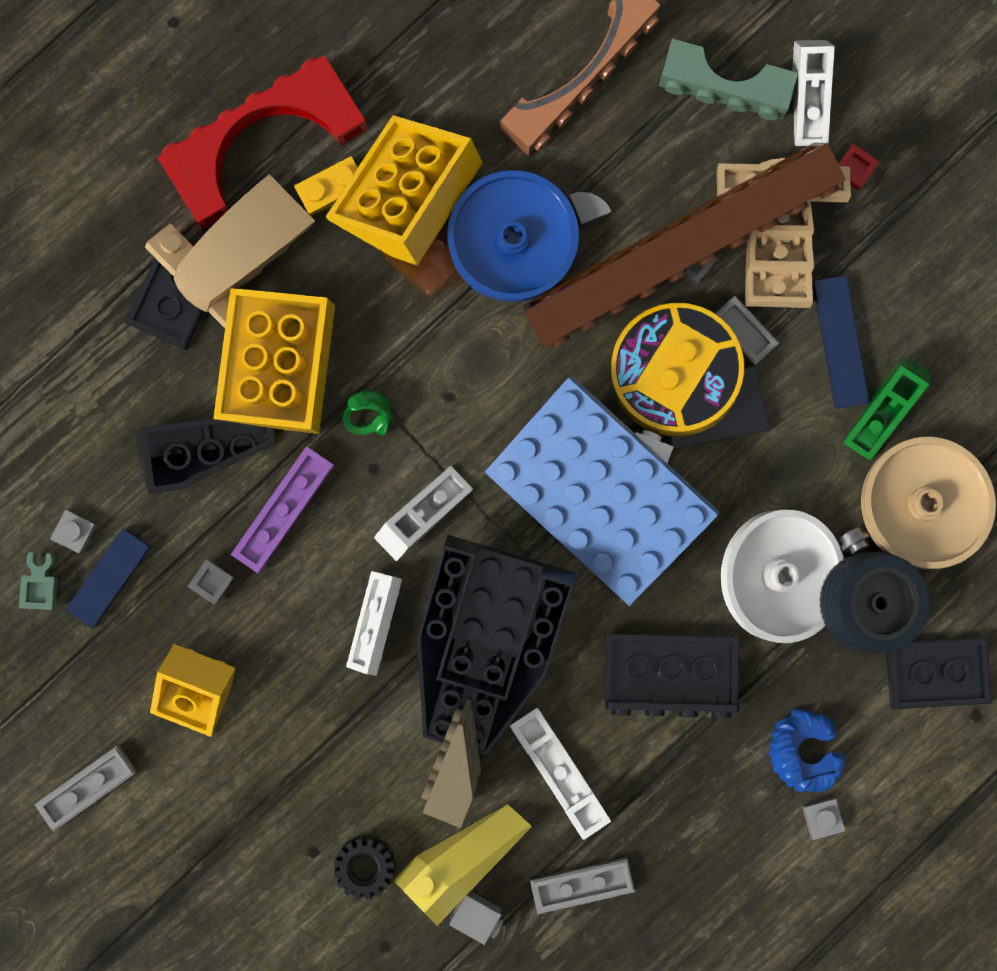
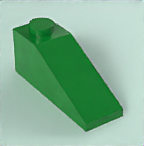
M902 355L883 380L843 443L871 461L929 386L930 372Z

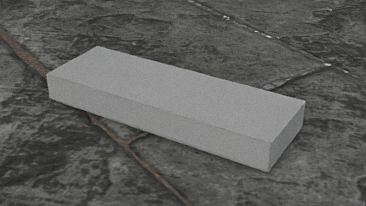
M118 745L34 805L54 832L137 773V770Z
M627 857L530 879L537 914L635 892Z

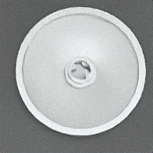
M797 510L766 511L744 523L730 540L721 567L722 593L726 605L736 622L750 634L763 640L777 643L798 642L819 632L825 626L819 605L823 581L826 579L829 571L844 559L836 538L820 520Z

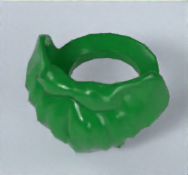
M364 389L351 396L347 401L348 407L343 414V422L346 429L357 435H366L376 431L379 435L384 436L389 428V424L392 422L391 406L388 399L379 391ZM372 409L379 412L374 420L367 425H355L350 420V415L353 411Z

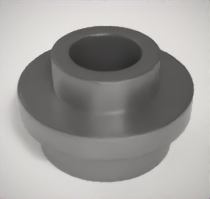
M863 526L857 527L840 538L842 543L841 550L843 553L850 551L852 555L858 554L870 546L868 541L872 537L869 532L865 531Z

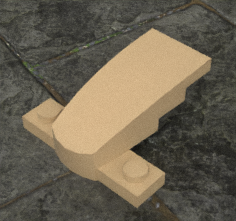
M785 158L771 159L760 164L718 163L717 196ZM839 166L846 180L837 184L839 187L837 192L823 199L820 196L807 201L809 207L792 216L789 213L783 214L777 218L779 223L764 232L754 230L748 234L745 306L811 308L813 304L812 271L814 269L812 247L814 225L811 201L848 202L851 197L850 167Z
M269 174L235 203L204 234L194 247L170 223L147 241L145 248L174 276L173 279L183 296L197 308L209 312L225 328L230 288L239 289L259 275L266 265L284 253L292 242L310 229L315 220Z

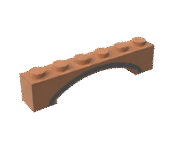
M612 0L608 9V16L612 18L609 31L600 49L589 64L575 78L558 90L528 102L521 98L500 121V131L528 156L535 149L538 152L541 151L551 139L549 133L556 126L562 128L573 115L571 110L578 102L583 105L594 92L592 87L598 80L605 81L615 70L616 66L614 63L621 56L626 58L632 53L638 44L635 40L643 32L647 35L654 29L659 22L657 16L660 4L655 0Z

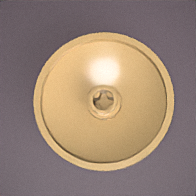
M918 437L893 446L874 462L863 483L861 510L870 536L884 553L903 558L916 569L934 570L953 566L966 560L983 545L994 523L996 499L987 471L971 452L957 443L946 439Z

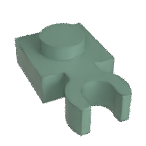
M28 553L27 565L31 569V576L21 575L19 608L56 609L58 577H48L49 571L55 564L54 554L46 553V561L40 566L36 561L37 553Z

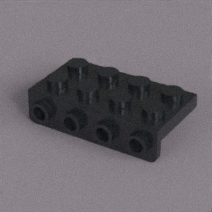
M605 634L604 707L611 709V715L630 716L631 710H645V716L661 717L665 716L666 710L678 711L679 717H698V711L711 712V717L731 718L732 712H740V705L738 704L739 637Z

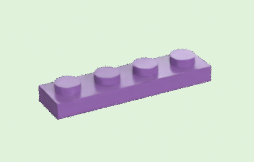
M306 446L231 555L256 573H260L327 478L334 465Z

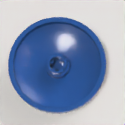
M510 170L496 172L473 183L456 202L448 224V247L457 272L469 286L480 294L504 302L532 300L554 289L569 272L579 243L578 222L569 200L558 187L547 179L525 171Z

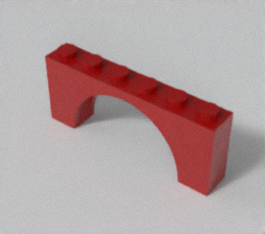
M325 55L318 59L314 57L302 64L299 71L292 75L286 74L274 81L271 88L264 92L257 91L251 94L243 105L236 109L229 108L223 111L218 116V120L208 126L201 125L195 128L190 133V137L180 143L173 142L167 145L162 150V154L157 156L203 230L215 224L229 210L224 199L221 184L224 158L234 139L251 124L272 116H298L323 127L336 139L340 146L368 130L364 117Z

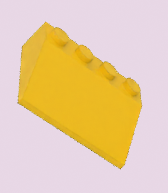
M393 115L326 217L332 223L391 257L418 266L451 214L456 202L465 192L483 162L471 138Z
M230 288L213 419L319 434L335 305L325 297Z

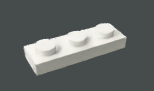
M371 571L346 667L377 676L402 579Z

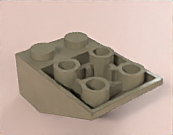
M467 699L463 710L459 708L455 710L421 796V799L427 801L423 810L424 814L461 828L481 773L472 701Z

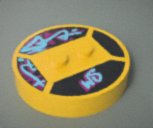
M688 303L659 305L644 311L634 318L620 334L615 344L611 361L614 393L624 412L642 428L659 435L684 437L701 433L721 421L733 407L740 392L744 376L742 349L732 329L713 312Z

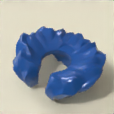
M794 709L791 711L790 716L780 719L775 723V730L771 733L773 738L770 742L771 747L768 754L771 756L773 772L779 774L780 780L786 782L787 787H794V790L798 792H823L831 789L836 781L842 777L846 765L845 754L829 752L815 764L805 763L799 756V746L807 738H816L824 741H831L836 738L838 732L835 730V723L832 718L826 717L823 713L818 715L809 710Z

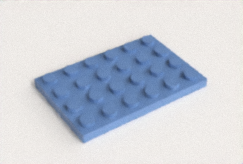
M572 375L568 377L485 471L491 479L629 606L720 513Z

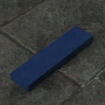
M847 276L814 280L812 286L834 408L840 409L868 404L869 398Z

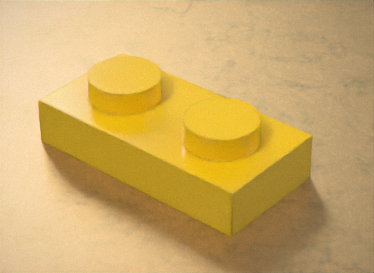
M352 156L294 185L310 216L334 205L357 170Z

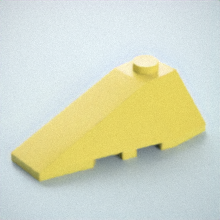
M507 804L417 855L393 881L438 926L531 828V825Z

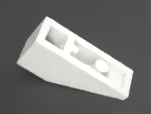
M827 40L794 41L793 71L798 73L793 90L795 146H809L814 142L828 143L835 46Z
M450 466L389 519L374 538L398 561L455 508L473 488Z

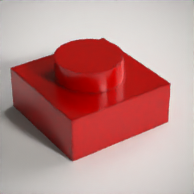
M852 144L838 165L850 167V186L859 191L879 161L855 144Z

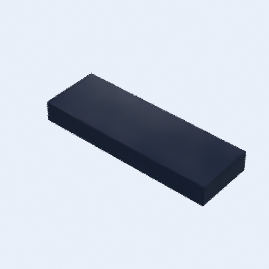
M122 528L65 610L89 627L95 628L147 555L151 546L127 529Z

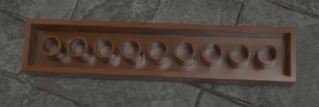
M814 142L563 282L548 293L523 305L524 313L543 347L551 344L552 348L557 347L569 340L568 333L577 328H580L581 331L588 330L599 323L597 317L608 311L611 315H614L629 306L627 301L639 295L640 299L653 294L658 290L657 284L666 279L674 282L688 274L686 268L695 263H699L702 266L718 257L716 251L727 246L733 249L748 240L746 235L752 231L759 230L764 232L779 223L777 218L781 215L789 213L792 216L809 207L808 200L818 196L823 199L839 190L837 184L846 179L828 143Z

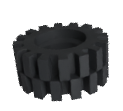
M370 835L356 836L351 841H347L339 851L334 862L335 870L333 872L334 877H337L338 887H343L344 893L347 896L352 894L354 899L360 900L361 897H365V900H370L375 895L377 897L389 887L396 863H394L395 856L393 852H390V846L386 842L382 843L380 841L381 838H371ZM359 855H369L377 862V873L371 879L363 880L353 873L352 863Z

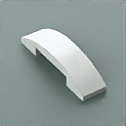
M538 708L510 725L512 731L533 760L583 840L611 822Z

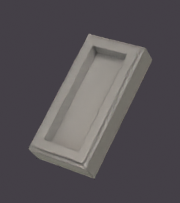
M736 296L715 313L732 329L740 343L743 356L753 366L779 344Z

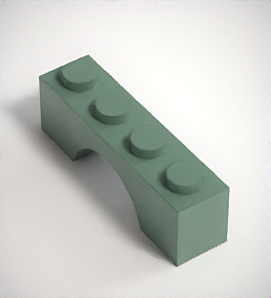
M672 39L659 86L664 87L665 91L674 95L686 93L696 96L697 100L704 103L712 104L716 101L727 104V107L733 111L745 112L749 110L759 113L758 115L763 119L777 120V118L783 119L788 111L798 73L766 64L761 72L751 79L729 81L718 76L709 67L705 58L704 47Z

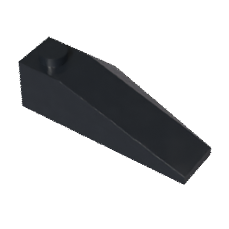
M213 418L134 428L139 463L148 494L182 490L239 460H243L275 444L273 428L221 421Z

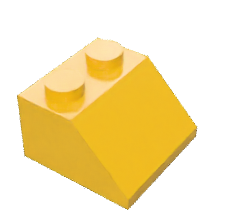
M174 644L157 671L150 713L211 737L231 690L236 668Z

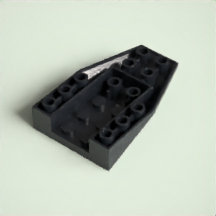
M452 535L447 536L417 636L423 737L443 743L456 708L463 710L467 699L472 701L478 751L479 754L487 756L546 677L574 587L576 572Z

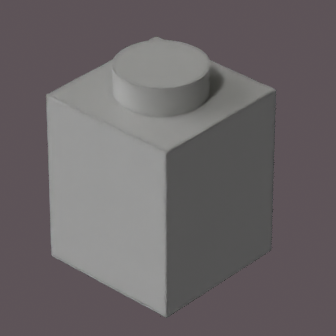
M470 891L456 906L450 917L449 925L485 945L489 936L493 939L497 936L503 924V920L500 919L501 908Z

